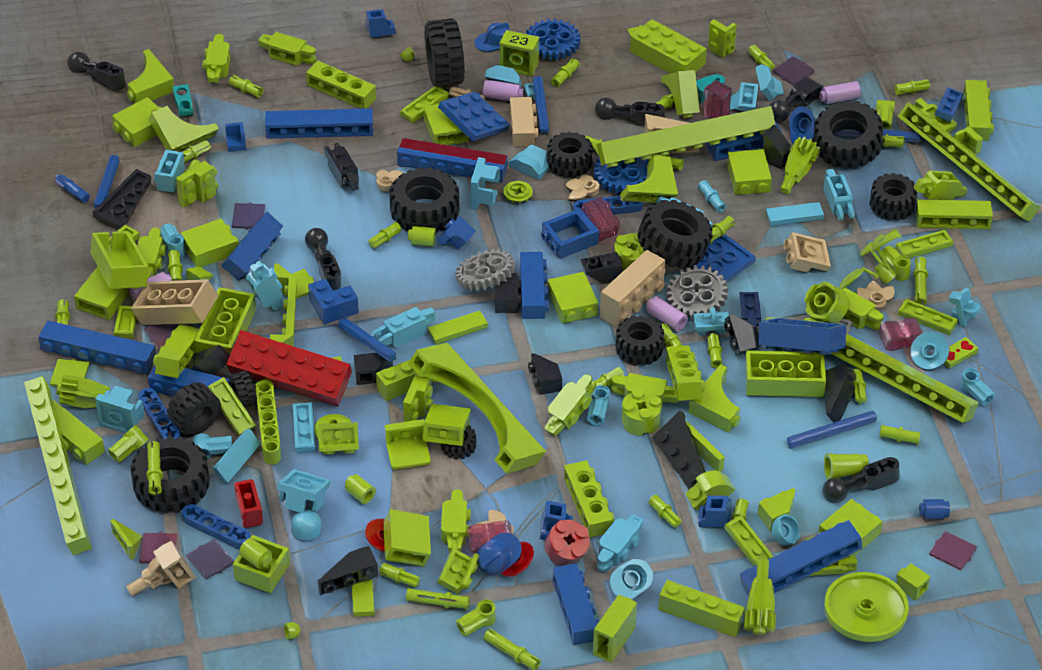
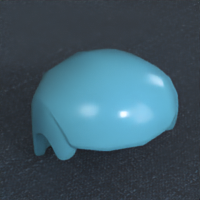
M304 510L303 513L297 512L294 514L291 521V533L296 539L307 541L313 540L320 535L322 521L316 512Z
M782 515L773 522L771 531L773 538L778 544L783 546L793 545L801 538L799 535V524L794 517Z

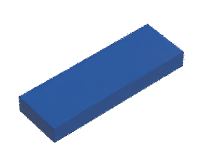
M947 87L934 115L951 122L964 94Z

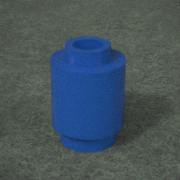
M924 499L923 503L919 504V514L923 515V519H944L949 517V501H944V499Z

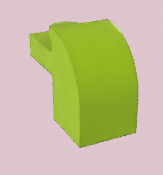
M712 470L696 477L698 483L688 490L685 495L693 508L699 510L700 506L707 503L708 496H729L736 489L727 475L720 471Z

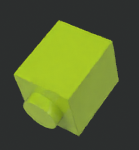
M912 563L906 568H901L896 575L897 584L907 596L915 601L929 588L931 576Z

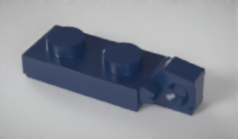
M739 292L741 319L757 328L759 322H761L759 293Z

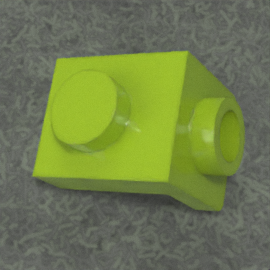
M967 127L956 132L955 138L975 154L981 152L983 138L973 129Z

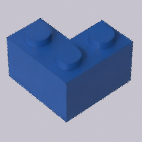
M326 279L308 284L309 301L323 325L359 313L358 297L351 285L333 291Z

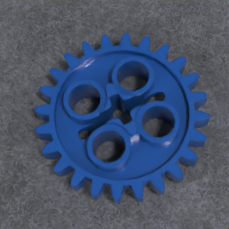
M547 18V22L541 19L540 24L534 22V26L530 25V29L526 30L527 35L539 37V56H542V60L548 57L549 61L552 58L558 61L559 57L565 59V55L571 57V53L575 54L581 44L578 29H575V25L569 26V21L563 23V19L559 22L556 18L553 21Z
M641 157L635 158V162L625 164L624 161L617 162L618 166L607 168V165L601 166L600 158H597V162L594 163V180H597L599 185H602V189L608 188V192L614 190L615 194L619 191L622 193L627 185L640 184L647 178L648 159L642 160Z

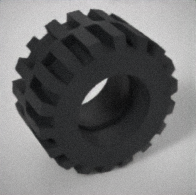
M562 132L560 135H554V138H551L547 145V163L551 172L557 173V176L560 177L564 176V178H576V176L580 177L583 173H587L588 169L591 168L593 149L589 138H585V135H579L577 132Z
M895 173L877 177L873 181L869 202L871 210L875 211V214L880 215L883 219H895L896 221L901 218L906 219L915 210L917 191L913 188L915 182L907 176L904 177L902 174L896 175Z
M634 315L631 318H625L624 322L619 323V327L616 329L615 346L619 358L625 359V362L628 364L633 363L636 366L637 364L645 366L646 363L652 364L653 361H657L661 357L664 346V329H662V325L656 319L652 320L649 316L643 317V315H639L636 317Z
M193 382L190 385L184 386L172 397L168 404L167 416L182 433L187 436H194L195 434H201V432L206 431L208 427L212 426L221 411V403L219 398L206 385L201 382Z

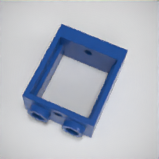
M581 208L542 223L541 237L560 259L599 244V230ZM572 226H576L582 233L565 241H562L556 234Z

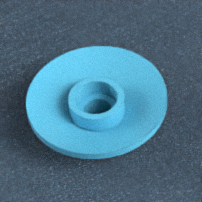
M925 332L919 335L911 346L912 360L917 366L926 370L940 367L946 361L949 354V346L946 339L936 332ZM934 350L933 355H928V352Z

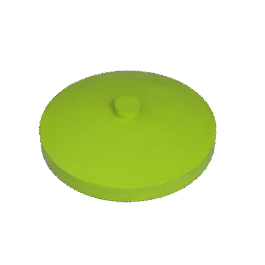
M854 572L838 578L829 586L825 595L824 611L829 623L844 636L858 641L876 642L891 638L904 627L908 618L909 603L904 591L891 579L871 572Z

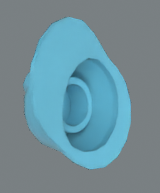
M632 559L611 574V590L616 596L620 594L632 599L651 585L653 571L646 561Z

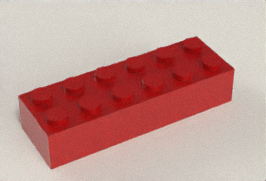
M240 330L227 362L229 372L232 374L247 371L251 380L258 382L260 380H269L273 383L274 387L337 407L340 405L352 374L349 363Z

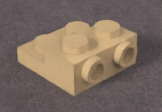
M794 232L785 240L783 247L788 252L786 262L790 263L791 269L808 272L810 268L823 271L830 269L831 265L825 240Z

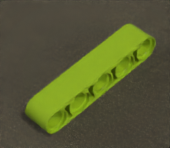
M260 380L256 384V397L263 459L267 464L274 465L281 460L274 388L271 381Z

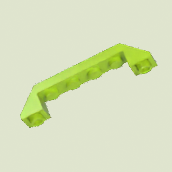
M274 263L276 279L281 283L283 287L281 290H285V297H288V299H284V311H287V314H283V325H286V328H282V335L270 334V339L294 346L296 277L278 263Z

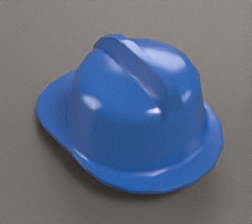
M508 23L491 24L487 32L475 39V47L484 52L499 49L500 41L505 31L509 30Z
M798 107L790 115V136L793 144L798 137L801 139L806 137L808 140L810 138L813 140L816 118L807 107Z
M500 533L481 546L477 552L479 555L477 559L479 569L484 574L490 576L498 575L505 571L520 557L521 543L519 539L510 533Z

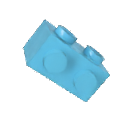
M165 150L158 169L154 174L157 190L175 193L177 188L176 178L182 175L185 169L183 152Z

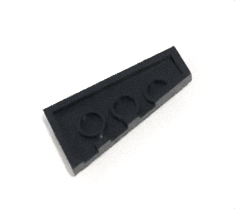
M136 169L92 212L93 217L117 229L127 225L152 181L151 175Z
M679 410L652 438L690 490L698 483L696 477L705 473L706 470L701 458L697 454L696 450L698 449L690 435L691 430L686 424L685 414Z

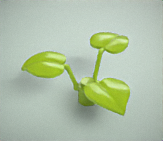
M897 229L891 230L885 236L880 234L860 252V256L863 257L871 251L879 263L874 268L876 272L874 273L865 267L857 268L841 281L840 289L846 288L862 272H867L874 276L875 279L879 277L885 284L895 278L897 274L888 265L880 247L902 237ZM876 250L878 251V253H879V255H880L882 261L880 260V258L878 257V255L875 253Z

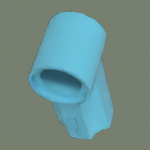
M170 223L164 224L160 230L168 252L177 250L180 253V258L185 255L183 236L178 233L174 225Z
M967 368L963 371L959 385L960 389L965 393H970L981 405L987 406L990 404L996 394L980 379L978 370Z
M603 385L596 386L592 393L593 400L590 403L587 421L595 426L604 423L606 411L609 407L610 390Z
M197 434L192 440L195 445H198L203 450L207 459L211 455L225 454L232 446L231 436L210 438L207 434Z

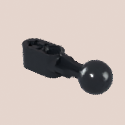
M74 52L69 56L67 64L72 72L83 73L88 71V74L97 78L99 84L113 90H121L126 87L122 67L106 61L91 63L89 57L83 52Z
M807 77L792 88L785 101H773L769 106L772 107L775 122L779 123L787 120L790 115V109L801 105L806 107L820 97L819 93L824 86Z
M602 98L595 105L596 115L604 120L612 119L615 115L632 120L636 125L645 126V114L665 118L664 106L658 103L638 101L632 105L618 106L614 100Z
M312 228L305 235V244L310 250L316 252L315 259L319 267L320 277L322 280H327L333 291L340 289V268L334 255L326 249L328 235L321 228Z
M887 457L867 464L863 471L853 475L851 479L846 481L837 477L830 478L823 485V495L829 502L839 503L847 497L849 491L854 489L861 490L866 488L868 490H877L896 483L900 478L899 461L894 457Z

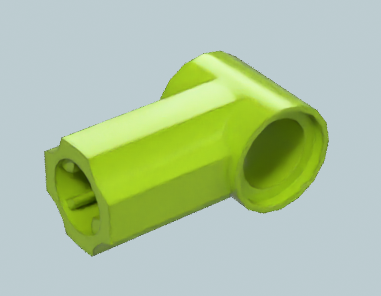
M877 99V114L882 119L883 129L889 130L892 126L895 101Z
M890 245L884 247L882 253L888 265L897 274L895 279L899 281L907 280L910 277V259L906 256H901Z
M137 424L122 435L123 437L107 450L116 462H121L132 451H136L149 440Z
M488 599L481 600L477 604L476 609L456 620L455 623L459 632L467 637L483 626L489 627L493 625L496 621L494 602Z

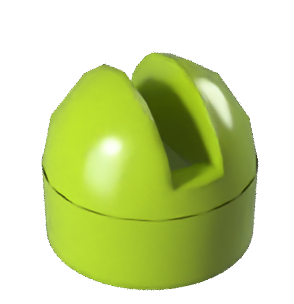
M409 46L400 54V57L404 61L410 62L414 59L415 53Z
M296 622L284 624V633L287 640L299 636L301 631L299 624Z

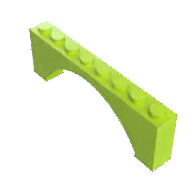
M448 343L421 348L415 351L408 365L419 377L433 379L453 388L472 401L489 419L499 443V453L494 460L506 474L529 468L539 463L546 450Z

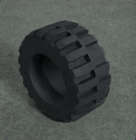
M453 18L428 21L425 24L424 41L431 82L435 87L460 85L465 79V61L458 23Z
M845 100L842 103L839 101L835 102L833 106L829 105L826 107V111H821L819 117L816 118L814 138L815 142H817L816 146L820 147L818 155L826 163H832V166L837 168L840 166L842 169H847V167L856 169L860 165L862 167L867 165L868 161L872 162L881 152V147L883 146L882 119L875 109H870L869 105L861 104L860 101L850 102V100ZM846 129H853L863 133L862 136L853 140H843L834 136L837 132Z
M422 167L417 168V170L410 169L407 173L399 175L390 187L391 217L407 232L409 229L412 230L413 226L436 228V233H438L440 230H446L445 225L451 219L455 221L458 218L460 211L459 187L456 181L449 174H444L442 170H433L430 167H427V169H422ZM419 199H431V200H434L433 202H430V203H418V202H415L416 200H419Z
M662 200L649 206L637 233L640 246L643 247V251L648 250L663 258L665 264L672 268L675 266L678 268L692 267L701 262L713 236L712 227L707 217H704V214L701 211H697L694 206L686 205L685 202H677V200Z
M168 436L166 439H155L160 444V470L162 472L166 470L185 472V474L175 479H161L162 491L158 494L156 488V495L150 494L148 491L149 481L146 477L148 471L147 444H145V448L141 447L137 455L132 459L131 477L135 496L144 506H150V509L154 511L161 510L162 513H168V511L177 513L187 505H196L200 498L205 496L210 484L206 454L198 445H195L190 440L185 441L182 437L176 439L173 436Z

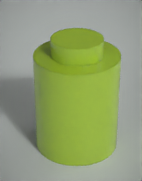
M413 226L412 230L409 229L408 241H411V245L434 247L436 228Z
M358 474L349 476L345 481V490L362 504L369 503L375 496L376 488Z
M253 538L247 539L240 547L239 555L257 568L267 567L271 563V551Z

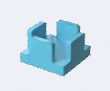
M478 157L471 179V209L478 210L480 204L494 205L496 201L497 190L485 188V181L498 183L500 180V168L486 165L485 158Z
M114 386L112 391L106 390L104 395L98 394L95 401L99 425L126 433L134 425L137 424L138 426L139 421L144 415L143 401L138 400L136 405L128 403L133 395L132 390L119 386Z
M293 469L278 483L277 490L280 491L279 501L283 502L285 500V508L303 513L305 510L306 499L314 501L312 511L317 512L324 505L325 494L330 488L331 480Z

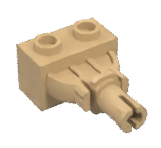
M169 541L154 551L156 558L149 563L146 569L141 571L142 577L126 585V587L134 597L147 587L154 589L159 585L174 582L179 589L194 580L196 576L181 552L172 541Z

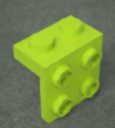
M424 419L384 425L385 443L393 470L424 466L431 463L427 443L423 441Z

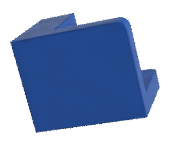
M243 122L225 124L228 152L246 150Z

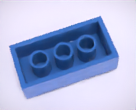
M773 318L759 322V345H765L766 349L783 347L784 351L801 349L803 353H812L814 350L819 351V354L829 355L831 352H838V349L846 347V324Z

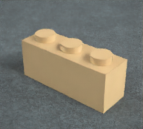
M531 97L510 98L513 147L530 146L531 144L535 146V139H538V128H534L537 127V117L533 116L536 114L535 104H532Z

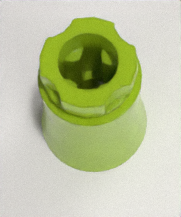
M826 453L823 462L825 476L828 480L834 477L842 478L858 474L869 464L868 456L865 454L859 455L858 453Z

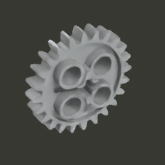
M494 249L490 252L485 250L482 254L478 252L476 256L471 255L470 259L465 258V262H460V266L456 267L455 277L459 286H463L464 289L469 288L471 291L476 288V291H478L480 288H483V290H486L489 286L493 288L495 284L500 285V281L506 282V277H511V273L515 272V261L511 253L507 254L506 250L503 252L501 249L496 252Z
M695 265L694 270L687 267V272L680 270V276L674 274L675 280H670V285L667 286L668 304L687 316L689 315L691 320L694 319V314L709 313L710 307L721 311L720 305L725 306V300H728V287L726 280L723 279V275H719L717 270L712 273V267L705 270L704 265H702L701 269H698Z

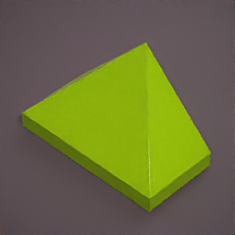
M114 518L111 519L112 534L130 560L134 559L143 536Z

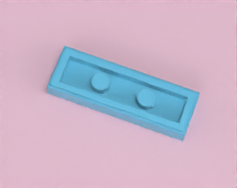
M820 202L766 209V216L770 226L824 219Z
M312 402L292 404L295 452L315 451Z
M245 429L212 470L224 484L228 483L259 447L260 441L250 429Z

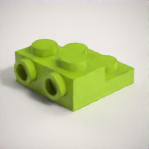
M203 161L176 178L178 201L181 207L185 208L196 200L204 203L217 195L216 189L219 188V185L215 180L217 170L214 166Z
M415 374L403 401L404 422L419 420V417H426L433 404V399H431L433 393L431 379L419 377Z

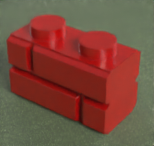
M249 479L234 483L235 498L243 528L263 524L262 508L254 480Z

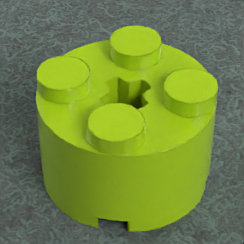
M637 233L619 235L616 238L614 252H617L622 263V271H624L644 251L643 247L639 244Z
M829 282L812 285L804 298L807 314L826 323L838 324L850 306V299L847 294Z
M634 389L622 402L621 421L624 429L637 436H643V433L648 432L652 434L657 431L661 420V399L642 389Z

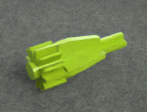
M798 137L795 140L784 172L786 174L780 187L781 193L788 195L794 183H799L809 172L812 163L815 162L820 152V147H817V142L813 143L811 138L808 140L806 137H803V139Z
M63 375L62 383L57 385L56 395H59V404L93 408L96 407L95 399L98 394L104 395L110 387L91 379Z
M762 558L757 560V575L754 581H752L747 601V610L744 612V629L746 631L752 630L757 635H764L770 633V631L774 632L776 627L772 579H768L769 560Z

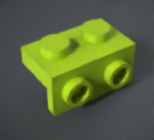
M715 19L712 20L709 24L708 49L722 58L733 53L735 50L737 24L732 23L726 27Z
M358 422L318 424L319 452L334 454L335 451L354 453L355 450H359Z
M453 548L447 557L437 583L457 595L463 589L467 590L472 582L470 576L474 574L479 565L477 563L479 555L475 553L470 558Z

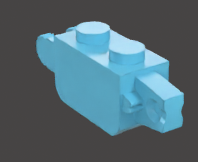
M833 169L826 170L823 191L833 215H836L838 220H843L845 213L848 214L849 218H854L852 193L844 174L836 175Z
M257 261L250 266L251 272L247 274L246 279L262 306H271L273 310L278 311L283 305L281 298L284 297L281 292L283 287L278 279H276L275 271L272 268L268 269L264 263L262 264L260 261Z
M414 307L383 321L384 325L372 331V336L379 339L386 346L392 344L394 347L402 346L423 336L427 332L426 326L436 320V312L432 307L422 311Z
M633 514L627 520L622 518L616 519L601 537L597 557L598 571L605 573L613 565L618 566L622 560L625 561L630 550L636 547L640 541L639 531L643 525L641 517Z

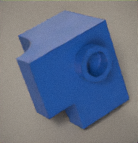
M383 9L366 11L365 21L370 38L396 34L393 21L386 19Z
M459 216L455 221L451 219L445 225L446 230L437 241L442 245L445 243L452 244L459 250L476 231Z
M708 496L706 505L700 506L698 526L724 527L726 523L730 522L731 499H728V496Z
M546 501L541 515V540L546 539L553 526L559 521H573V516L566 513L567 504Z

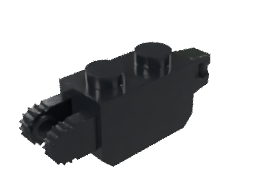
M334 143L333 150L328 146H324L323 149L328 159L329 169L339 186L344 187L348 185L351 191L359 190L358 168L345 147H341L339 143Z

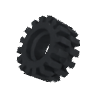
M247 371L230 375L229 379L232 390L244 408L256 404V392Z
M470 425L465 428V442H463L462 446L441 443L443 454L445 456L448 454L449 458L455 456V460H458V457L465 459V455L470 457L471 453L473 454L476 449L475 430L471 429Z

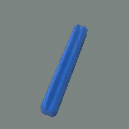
M535 76L533 78L539 131L541 134L549 133V122L543 78Z
M111 155L109 157L94 200L95 208L108 196L120 161L118 155Z

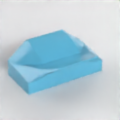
M761 64L755 67L761 92L769 101L778 95H784L782 83L772 76L768 66Z
M495 65L486 70L485 78L487 80L522 86V81L513 68Z
M741 82L739 90L730 98L729 109L742 111L756 109L758 84Z
M531 144L509 161V167L540 180L549 171L547 151Z

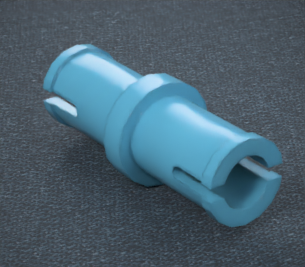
M707 180L701 181L697 188L704 194L705 200L711 203L717 212H723L727 205L721 200L717 190H713Z

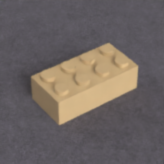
M648 250L637 258L601 291L600 319L617 328L620 322H624L625 318H630L634 313L639 312L649 299L663 289L665 284V260Z
M208 279L147 282V287L143 288L131 310L141 325L203 323L218 295Z

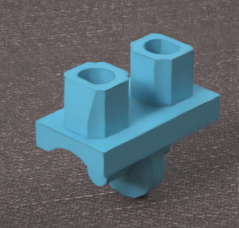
M964 288L961 292L953 291L950 294L949 302L956 304L951 312L952 317L959 319L960 326L965 327L967 321L975 318L976 314L981 311L980 305L972 300L969 288Z
M710 307L709 313L694 314L695 329L698 335H706L708 331L714 330L718 335L725 334L724 319L728 316V312H715V308Z

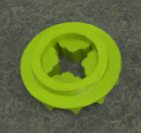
M513 181L504 187L503 192L506 200L521 204L522 201L527 202L528 199L532 198L533 190L526 182Z

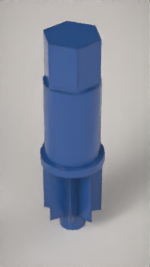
M62 173L55 176L56 183L65 191H68L83 203L89 200V193L75 184L73 180L67 178Z

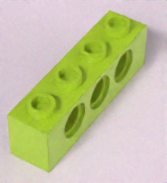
M317 61L306 72L307 86L357 108L367 109L377 99L376 85L323 62Z
M689 345L666 347V365L677 400L701 399V391H704V380H701V371L698 370L695 353L691 352Z
M585 460L564 465V480L583 526L588 529L589 538L605 534L615 519L613 513L608 510L606 497H603L601 494L600 482L595 480L594 468L590 467L588 461Z

